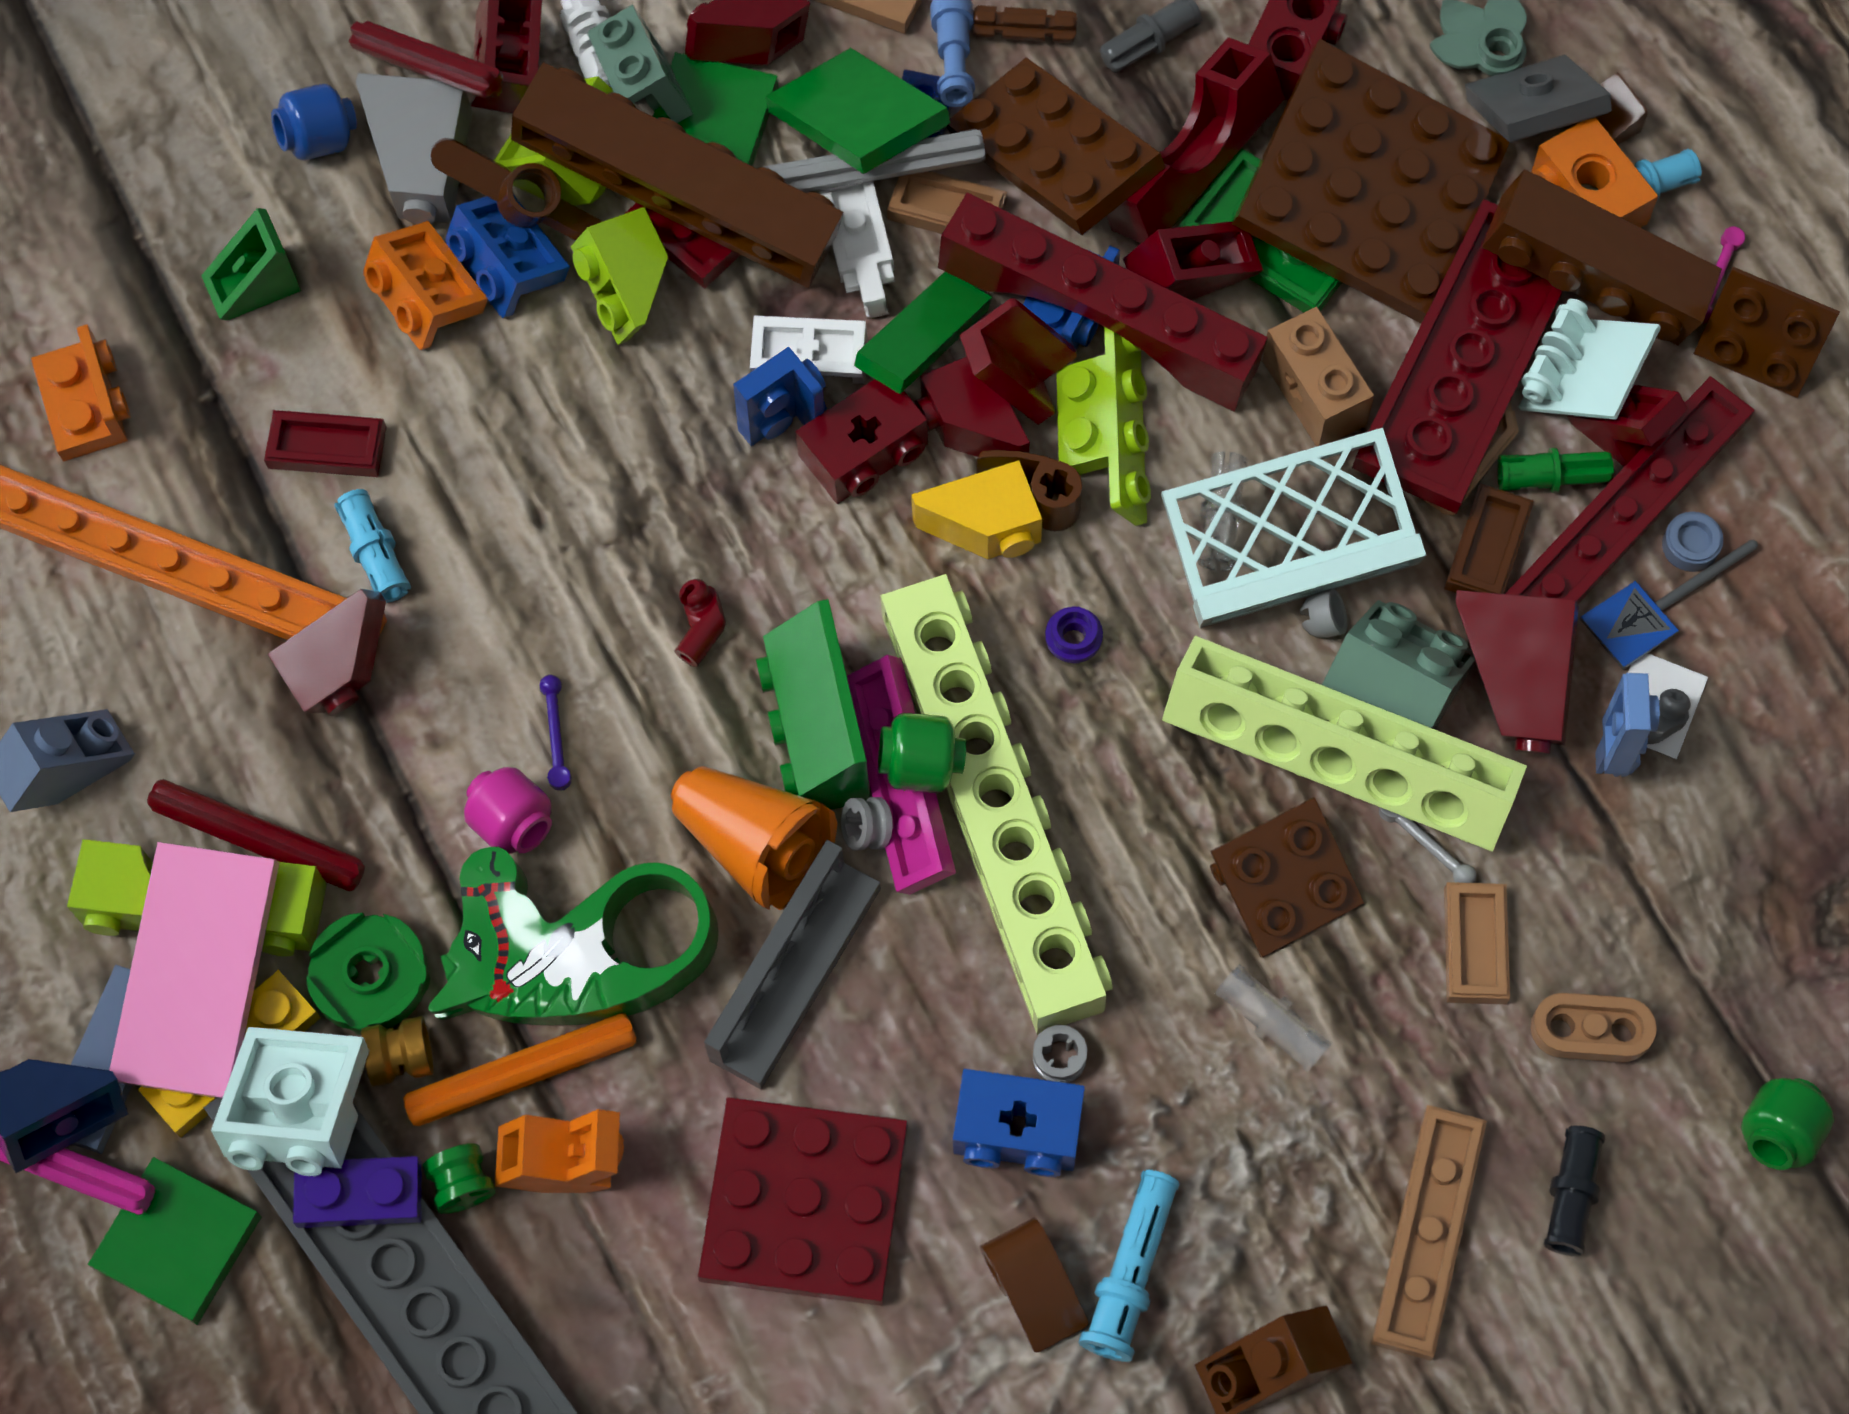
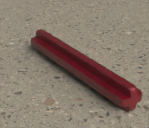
M356 21L350 27L352 35L349 43L354 50L482 98L489 96L496 98L503 91L500 84L504 76L495 67L370 21L364 23Z
M165 779L158 780L148 795L147 804L153 812L263 857L275 859L277 862L316 866L325 882L346 891H354L364 875L365 866L357 857Z

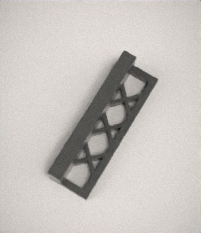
M826 840L704 1041L710 1062L760 1090L763 1088L881 890L879 881L844 863L842 847Z

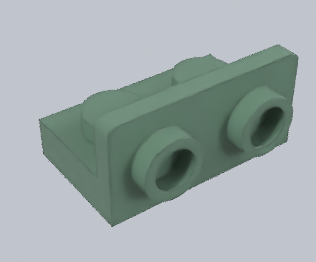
M633 4L588 31V37L614 93L625 96L633 103L645 98L653 111L662 107L669 118L676 123L693 114L660 42Z

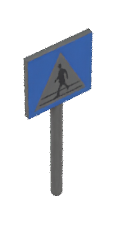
M1749 540L1656 602L1634 581L1582 615L1580 620L1619 666L1625 669L1679 633V630L1662 611L1758 548V543L1755 540Z

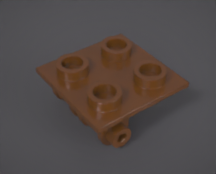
M1733 267L1693 354L1798 398L1840 311Z
M1315 797L1210 851L1215 863L1210 865L1211 872L1220 886L1226 884L1260 957L1272 953L1364 904Z

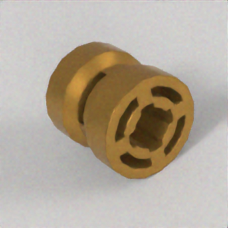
M423 1016L403 1020L398 1030L394 1028L387 1029L382 1025L362 1028L361 1037H364L369 1048L365 1066L372 1087L391 1084L396 1076L403 1075V1072H407L413 1078L434 1075L432 1048Z

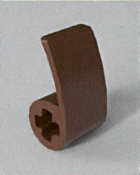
M990 450L982 451L976 460V474L1014 461H1020L1028 484H1031V491L1041 514L1042 528L1044 530L1053 532L1066 530L1073 526L1079 518L1082 481L1076 469L1069 464L1046 456L1021 451ZM1054 493L1060 494L1058 500H1052Z
M1035 1217L980 1245L983 1258L998 1287L1008 1297L1033 1352H1041L1087 1327V1317L1046 1232Z

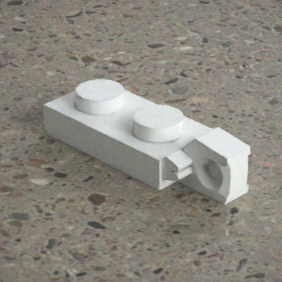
M873 181L819 190V194L828 198L835 205V208L844 212L838 234L832 244L841 283L844 282L847 293L860 290L867 319L887 315L888 309L882 285L895 282L893 274L895 268Z

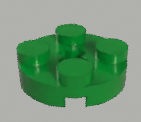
M364 913L346 915L334 921L321 932L313 943L309 954L311 957L308 967L309 977L307 974L306 976L307 988L312 1000L328 1020L339 1027L352 1030L358 1035H361V1030L365 1027L382 1025L388 1029L402 1022L416 1009L430 985L427 956L419 939L408 925L393 916L383 914L384 917L378 915L365 916ZM362 960H365L370 965L378 961L383 963V967L378 971L380 978L371 985L367 982L360 985L353 982L359 975L355 966Z

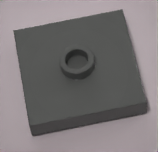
M1566 54L1521 67L1508 73L1494 75L1465 84L1467 102L1511 143L1605 115L1612 111L1610 93Z

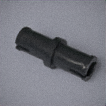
M1575 1125L1569 1126L1565 1130L1566 1138L1559 1175L1551 1179L1549 1192L1554 1197L1547 1238L1544 1240L1545 1248L1568 1256L1584 1254V1242L1591 1205L1597 1204L1601 1189L1595 1183L1602 1145L1605 1143V1135L1601 1131Z

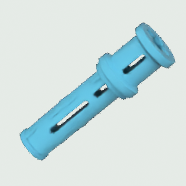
M1155 1170L1141 1172V1181L1123 1231L1110 1276L1102 1278V1281L1097 1283L1094 1293L1099 1300L1089 1331L1081 1333L1078 1341L1079 1345L1084 1349L1115 1361L1130 1362L1133 1359L1135 1351L1130 1344L1140 1313L1148 1311L1151 1302L1149 1292L1145 1290L1162 1239L1163 1230L1176 1190L1179 1189L1180 1185L1179 1181L1174 1177Z

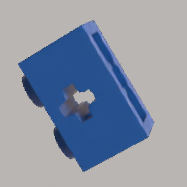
M963 1069L953 1134V1154L964 1156L963 1162L981 1168L1000 1167V1161L1025 1164L1024 1171L1044 1177H1058L1061 1175V1170L1074 1171L1085 1086ZM1014 1116L1025 1117L1026 1127L1022 1132V1136L1019 1137L1010 1135L1009 1125L1012 1124Z

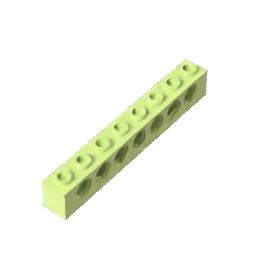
M944 574L880 595L882 618L896 656L902 659L910 694L917 713L948 717L954 726L955 738H965L966 741L973 738H981L992 746L987 752L979 755L966 752L963 774L952 773L951 781L946 791L1036 1034L1038 1035L1046 1028L1054 1025H1067L1105 1012L1106 991L1113 989L1108 968L1101 955L1094 958L1091 956L1085 937L1092 935L1087 913L1081 901L1072 904L1064 884L1071 882V874L1066 858L1061 848L1051 850L1044 830L1050 829L1051 823L1046 806L1040 795L1031 798L1024 780V778L1031 776L1028 759L1021 743L1011 745L1005 726L1011 725L1009 710L1001 691L992 694L985 675L992 673L991 664L983 642L980 640L972 643L966 625L973 621L963 591L960 590L953 593L948 577ZM934 637H943L953 643L944 651H932L924 646L926 641ZM961 687L967 689L972 696L964 702L954 703L945 699L943 694L951 688ZM1002 790L1009 794L1012 799L1002 807H991L985 804L981 797L988 791ZM1021 842L1027 845L1032 853L1023 860L1015 861L1006 858L1000 850L1008 843ZM1030 895H1041L1051 902L1052 907L1043 914H1031L1025 911L1020 903ZM1059 948L1068 952L1073 961L1065 968L1053 969L1046 966L1040 957L1049 949Z

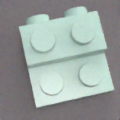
M248 1027L211 1129L224 1157H227L228 1161L236 1167L245 1170H259L263 1167L264 1161L282 1162L293 1172L305 1176H317L322 1172L323 1167L341 1168L358 1118L357 1111L352 1102L369 1053L364 1037Z

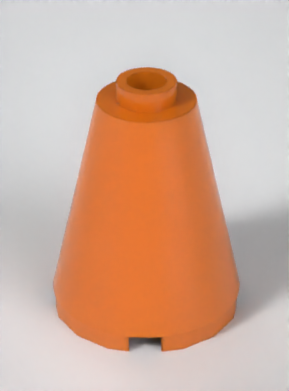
M700 766L693 771L685 772L678 778L671 792L674 816L751 898L768 910H770V905L778 910L786 908L826 840L835 843L838 823L835 812L827 808L823 803L713 768Z

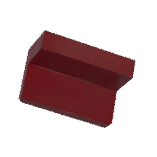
M1015 298L1007 300L960 334L975 377L1037 425L1056 413L1044 381L1077 357L1074 346Z

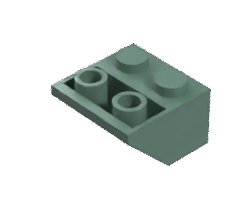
M1377 600L1347 633L1322 685L1436 730L1476 660L1473 651L1468 648L1467 642L1457 634L1447 630L1436 631L1417 621V616L1403 605L1393 602L1384 603Z

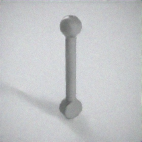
M1379 807V815L1383 820L1387 822L1396 821L1453 873L1455 882L1475 883L1477 875L1472 866L1468 864L1461 865L1412 820Z

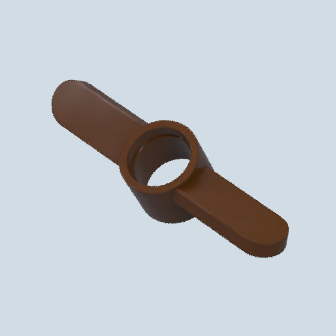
M452 138L438 140L431 149V162L437 170L497 201L501 215L514 226L530 228L543 223L576 241L587 227L603 222L560 199L561 186L556 175L549 168L541 164L526 163L513 171ZM515 180L531 181L541 189L545 199L543 211H528L517 203L512 191Z

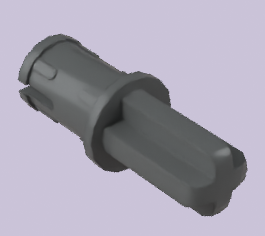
M1175 0L1151 16L1147 14L1140 15L1136 20V25L1101 46L1100 54L1105 66L1113 72L1119 73L1151 52L1155 54L1162 53L1166 48V43L1192 27H1197L1201 24V12L1194 0Z

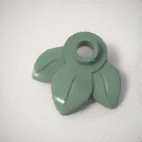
M1443 0L1440 11V25L1444 35L1435 38L1429 47L1440 61L1454 68H1478L1490 76L1514 71L1521 68L1526 57V45L1521 36L1527 22L1525 9L1519 0H1488L1484 9L1458 0ZM1500 51L1503 52L1506 56L1495 55L1491 52Z

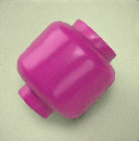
M503 767L494 772L485 771L479 774L467 789L466 795L468 799L464 807V820L489 846L500 847L509 854L516 852L527 853L537 847L549 833L552 826V819L550 818L551 800L545 792L519 769Z

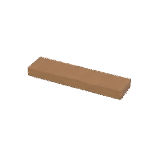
M1431 1105L1426 1106L1371 1338V1345L1429 1361L1434 1358L1487 1120Z

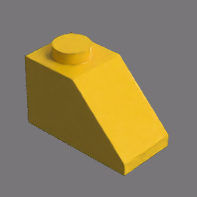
M1019 460L911 494L912 519L917 529L983 558L991 559L1000 555L1006 558L1017 557L1030 551L1035 544L1041 543L1042 517Z

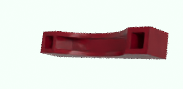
M968 192L941 235L938 260L939 269L986 292H1003L1033 297L1085 316L1119 334L1144 351L1164 367L1184 388L1233 412L1238 407L1259 368L1268 340L1267 336Z

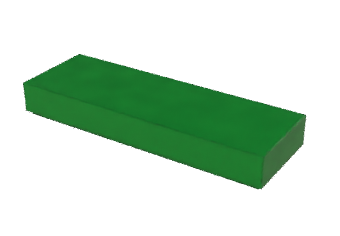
M944 272L857 352L854 367L901 394L960 338V334L973 326L988 312L992 297L970 283Z

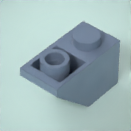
M108 709L12 723L0 741V797L9 812L56 805L128 763L135 753Z

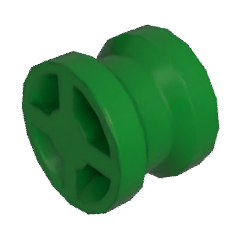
M468 1143L446 1149L423 1163L422 1169L425 1178L434 1182L437 1190L434 1203L438 1213L452 1214L467 1210L483 1203L495 1194L496 1188L493 1180L485 1176L481 1168L484 1155L479 1144Z

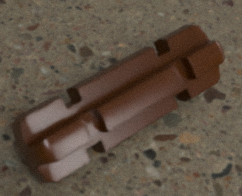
M979 5L975 7L973 12L974 24L972 25L973 35L977 38L994 39L995 34H1002V39L1045 42V37H1053V42L1072 43L1076 38L1077 15L1073 11L1055 10V15H1047V9L1004 7V12H997V6Z

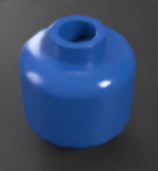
M319 84L286 92L280 97L278 108L273 109L271 113L274 134L280 148L283 151L290 150L299 160H309L344 151L349 143L350 130L357 128V118L352 102L348 97L341 99L338 92L329 84Z

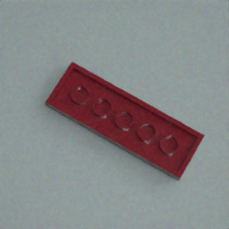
M1483 199L1369 431L1379 428L1384 429L1403 491L1455 514L1460 509L1563 292L1553 287L1548 280L1522 267L1509 265L1502 261L1498 255L1482 248L1498 206ZM1374 446L1360 448L1352 469L1375 478L1380 465Z

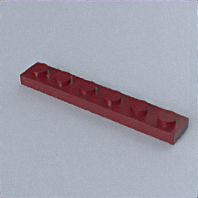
M1709 376L1685 402L1688 410L1671 426L1670 432L1652 446L1644 445L1505 594L1576 600L1577 604H1579L1750 421L1755 409L1713 377Z

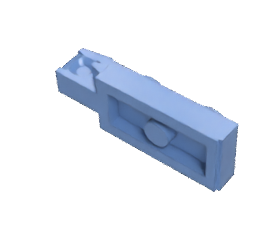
M1627 673L1622 675L1602 718L1603 736L1595 751L1596 773L1602 774L1604 771L1605 774H1613L1614 777H1619L1620 775L1621 777L1631 775L1641 765L1640 754L1646 753L1648 735L1650 732L1657 731L1660 716L1658 696L1649 695L1648 673Z

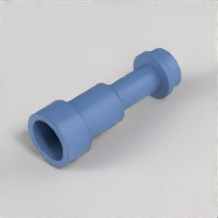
M933 0L930 5L931 26L937 33L938 54L944 60L945 72L937 82V91L945 105L962 107L971 102L975 91L974 78L966 73L965 58L970 54L969 31L974 24L973 4L971 0Z

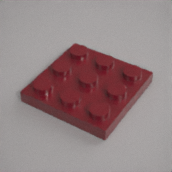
M727 1097L698 1272L699 1281L883 1306L908 1128L907 1120Z

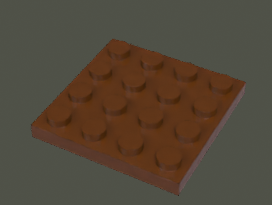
M1319 39L1312 48L1232 225L1422 324L1483 199H1486L1510 142L1491 129Z

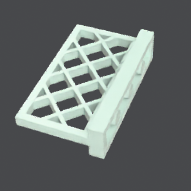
M1383 428L1172 488L1161 493L1193 598V609L1199 628L1418 565L1426 556L1420 533L1416 534ZM1373 445L1380 469L1371 486L1340 470L1350 451ZM1341 454L1335 466L1322 460ZM1310 464L1330 475L1316 502L1285 486L1295 467ZM1286 470L1280 483L1267 476ZM1382 477L1384 478L1389 495L1377 489ZM1335 478L1366 494L1352 521L1321 505ZM1256 480L1275 491L1261 518L1230 502L1240 483ZM1231 486L1225 498L1212 492ZM1280 494L1311 510L1297 537L1266 521ZM1199 495L1219 506L1205 534L1183 522L1178 501ZM1371 498L1393 508L1400 530L1379 536L1358 525ZM1225 510L1256 526L1241 553L1211 537ZM1316 513L1347 529L1337 548L1323 552L1302 541ZM1261 529L1292 545L1282 564L1267 568L1247 557ZM1352 533L1366 539L1346 545ZM1187 535L1200 541L1194 555ZM1206 545L1237 561L1227 580L1203 587L1196 563ZM1297 548L1311 555L1291 561ZM1242 564L1256 571L1236 577Z

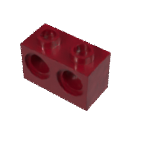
M1342 0L1268 1L1248 45L1271 53L1285 97L1284 100H1289L1312 48L1318 40L1321 39L1337 46L1348 15L1340 12ZM1301 16H1308V17H1311V18H1313V19L1307 20V19H1302V18H1300V17H1301ZM1287 58L1295 62H1283L1279 59Z

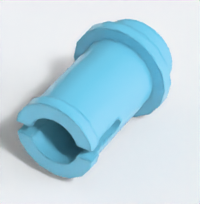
M1691 149L1683 150L1678 154L1651 163L1645 159L1639 160L1634 165L1656 192L1658 198L1661 193L1688 184L1698 183L1700 181L1699 177L1702 176L1700 161Z

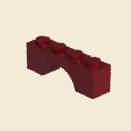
M1228 37L1195 74L1194 99L1188 118L1173 142L1160 152L1166 168L1106 216L1112 231L1142 243L1158 229L1173 227L1285 99L1270 52Z

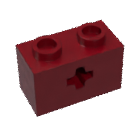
M542 0L480 1L476 10L473 60L495 67L502 72L504 79L500 85L503 91L496 98L491 96L482 98L471 94L470 107L514 113L538 71Z
M876 379L795 431L798 456L836 504H839L851 495L852 497L864 495L877 484L881 475L896 465L899 467L909 465L923 453L925 446L928 445L927 418L905 391L899 394Z

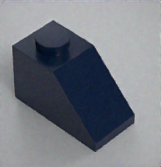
M28 1059L10 1069L0 1071V1149L15 1173L34 1165L128 1115L118 1079L112 1071Z

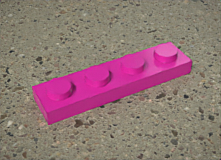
M886 655L847 675V680L867 761L868 780L872 796L882 797L886 800L892 815V835L885 849L896 892L911 895L956 874L936 793L894 789L888 781L887 774L878 773V750L882 726L891 727L894 718L901 713L916 714L902 659Z

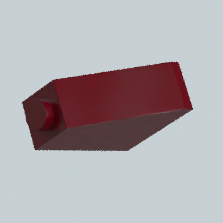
M1457 590L1456 605L1501 735L1506 740L1515 741V751L1550 754L1551 744L1565 745L1579 612L1576 600Z

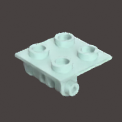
M1569 299L1566 304L1558 306L1555 312L1556 318L1551 326L1553 331L1544 334L1542 338L1543 345L1537 348L1535 352L1536 358L1529 372L1524 374L1521 382L1524 386L1522 394L1524 397L1519 405V409L1522 411L1616 420L1661 329L1660 325L1590 319L1586 314L1588 307L1584 302L1577 299Z

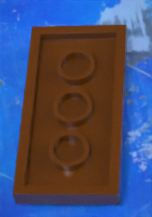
M1027 57L950 118V124L947 125L950 134L975 129L980 130L983 135L986 153L985 160L983 161L1081 236L1166 168L1159 151Z

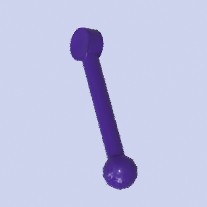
M549 674L544 676L539 684L540 691L546 696L553 768L548 772L547 778L553 789L562 791L567 789L572 782L570 771L564 767L557 697L562 689V683L557 676Z

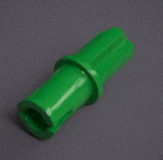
M1552 447L1549 448L1548 453L1499 455L1497 460L1498 484H1500L1499 489L1503 491L1550 488L1552 493H1558L1561 485L1606 483L1613 479L1614 474L1612 454L1607 451L1559 454L1558 449Z

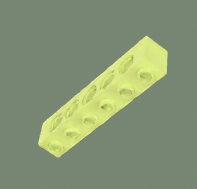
M1194 636L1177 669L1162 721L1190 733L1210 739L1243 754L1278 766L1296 775L1308 778L1492 852L1527 768V765L1198 636Z

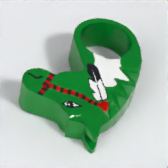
M500 847L482 848L473 852L461 868L459 879L463 903L462 927L452 942L449 953L440 956L447 984L431 1001L428 1010L435 1014V1017L439 1020H447L475 1011L493 1019L529 1025L593 1024L619 1013H625L627 1016L641 1013L674 997L705 971L717 948V918L701 887L686 872L664 863H642L619 872L562 919L554 923H548L533 902L527 897V878L511 855ZM668 889L684 894L696 904L698 912L697 931L689 948L679 958L669 964L655 968L636 967L624 961L621 963L618 958L613 960L612 955L615 953L613 945L614 925L621 910L634 897L650 890Z

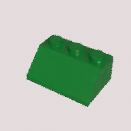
M829 599L821 600L764 635L766 657L757 658L756 664L763 693L773 690L775 693L778 709L767 711L774 745L786 743L790 763L779 765L784 790L821 802L827 808L833 810L844 807L850 798H863L866 801L870 797L867 761Z

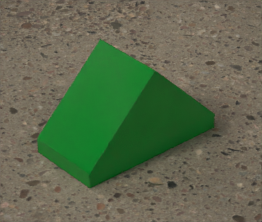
M257 208L201 275L220 320L234 319L301 291L267 210Z

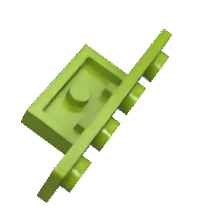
M1104 327V355L1066 365L1056 372L1059 461L1075 468L1079 475L1109 467L1110 506L1112 510L1134 526L1147 523V503L1151 499V488L1145 475V452L1149 448V437L1143 422V401L1147 397V386L1141 368L1142 350L1119 334Z

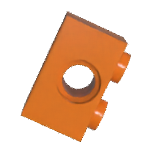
M1596 117L1579 122L1539 145L1531 173L1640 228L1648 224L1658 195ZM1581 184L1592 185L1598 190L1586 189Z

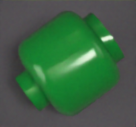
M901 713L894 718L891 727L882 726L878 750V773L887 774L888 781L894 789L939 793L944 791L950 784L952 773L963 774L966 759V739L955 738L954 726L948 717Z
M1776 1078L1769 1080L1760 1087L1744 1114L1741 1131L1749 1152L1761 1164L1776 1170L1802 1168L1815 1160L1832 1129L1834 1115L1830 1104L1822 1095L1820 1089L1813 1083L1804 1079Z

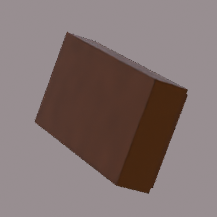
M1480 483L1444 589L1454 593L1457 590L1504 594L1534 500Z

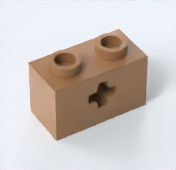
M1317 306L1267 331L1268 340L1262 362L1316 447L1337 441L1367 426L1374 394Z

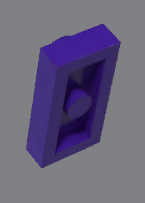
M418 1156L346 1159L343 1161L341 1168L323 1167L322 1172L317 1176H305L294 1172L293 1224L297 1228L421 1222L422 1161Z

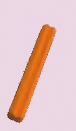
M619 1013L408 1092L403 1096L404 1107L410 1122L414 1126H422L632 1047L636 1043V1035L629 1017L625 1013Z

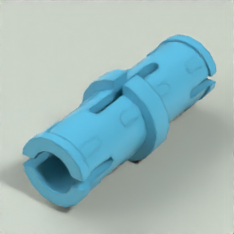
M364 489L349 491L337 499L338 503L334 504L352 542L349 550L354 561L362 564L371 582L373 591L381 592L386 603L394 602L408 593L407 590L411 589V585L403 569L400 567L393 550L396 542L391 531L384 529L381 521H379L368 491Z

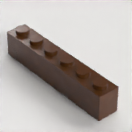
M543 62L512 115V141L808 289L838 234L844 212L835 208V205L825 196L815 192L805 193L787 184L775 171L765 167L755 168L737 159L733 152L725 146L714 142L705 143L687 134L683 127L675 121L664 117L657 119L637 109L634 103L625 96L614 92L607 94L587 84L582 76L571 69H557Z

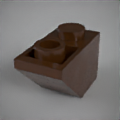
M1327 1305L1282 1315L1196 1363L1195 1367L1215 1414H1246L1304 1390L1353 1364Z

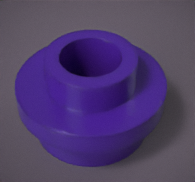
M1067 607L1059 610L1050 618L1046 626L1045 640L1048 649L1056 658L1068 663H1081L1091 659L1099 651L1103 640V629L1099 619L1089 610L1081 607ZM1076 630L1081 632L1085 638L1078 644H1071L1063 636L1068 631Z

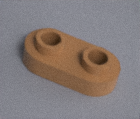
M1557 993L1548 996L1539 1004L1531 1020V1034L1536 1045L1551 1056L1570 1059L1631 1062L1646 1053L1655 1039L1657 1030L1655 1018L1649 1008L1642 1002L1628 997ZM1555 1020L1564 1021L1569 1025L1571 1035L1567 1037L1557 1036L1551 1029V1022ZM1623 1025L1627 1027L1631 1032V1040L1624 1042L1616 1039L1612 1034V1026Z

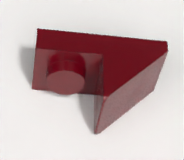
M1633 384L1616 420L1573 415L1566 416L1574 427L1602 450L1611 453L1612 458L1625 467L1644 445L1652 446L1655 442L1663 439L1670 432L1671 426L1688 408L1677 391Z

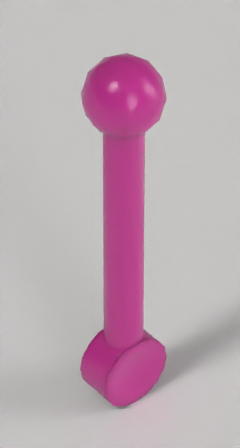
M1731 226L1721 236L1720 241L1723 249L1716 266L1722 268L1702 324L1707 323L1713 311L1711 305L1733 251L1739 249L1745 241V234L1739 227Z

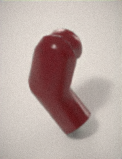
M693 579L686 582L679 592V599L684 605L690 629L674 652L688 665L698 667L723 633L726 619L716 590L708 586L701 579Z

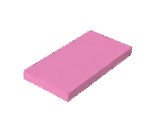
M157 842L109 1070L114 1073L119 1083L212 1098H223L245 1036L279 868V862L275 859Z

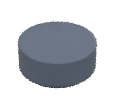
M1685 512L1676 516L1669 523L1662 539V549L1668 561L1675 567L1689 572L1701 571L1711 566L1723 546V533L1718 523L1710 516L1700 512Z

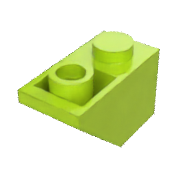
M645 207L587 227L571 245L574 267L580 278L588 282L597 301L598 317L604 328L612 332L617 345L628 342L645 325L668 259V255Z

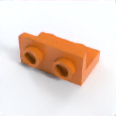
M429 221L373 238L363 270L366 283L373 293L378 294L393 314L400 330L408 334L419 350L431 347L437 328L483 313L488 301L487 296Z
M88 324L77 327L80 338L79 343L31 358L55 446L63 462L128 441L122 420L131 418L129 407L121 387L112 388L109 373L117 371L114 356L107 340L97 341Z

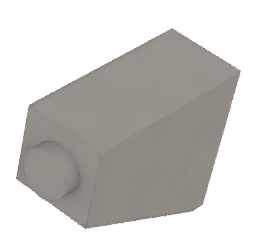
M358 73L356 79L357 88L398 219H406L414 224L429 221L431 224L434 222L450 223L454 213L459 181L440 172L433 166L431 162V149L438 140L443 138H452L466 145L472 117L468 93L432 79Z

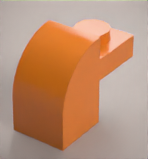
M597 1109L571 1121L525 1114L498 1126L495 1187L540 1193H587L611 1188V1176L617 1174L618 1165L624 1152V1140L619 1132L620 1112Z

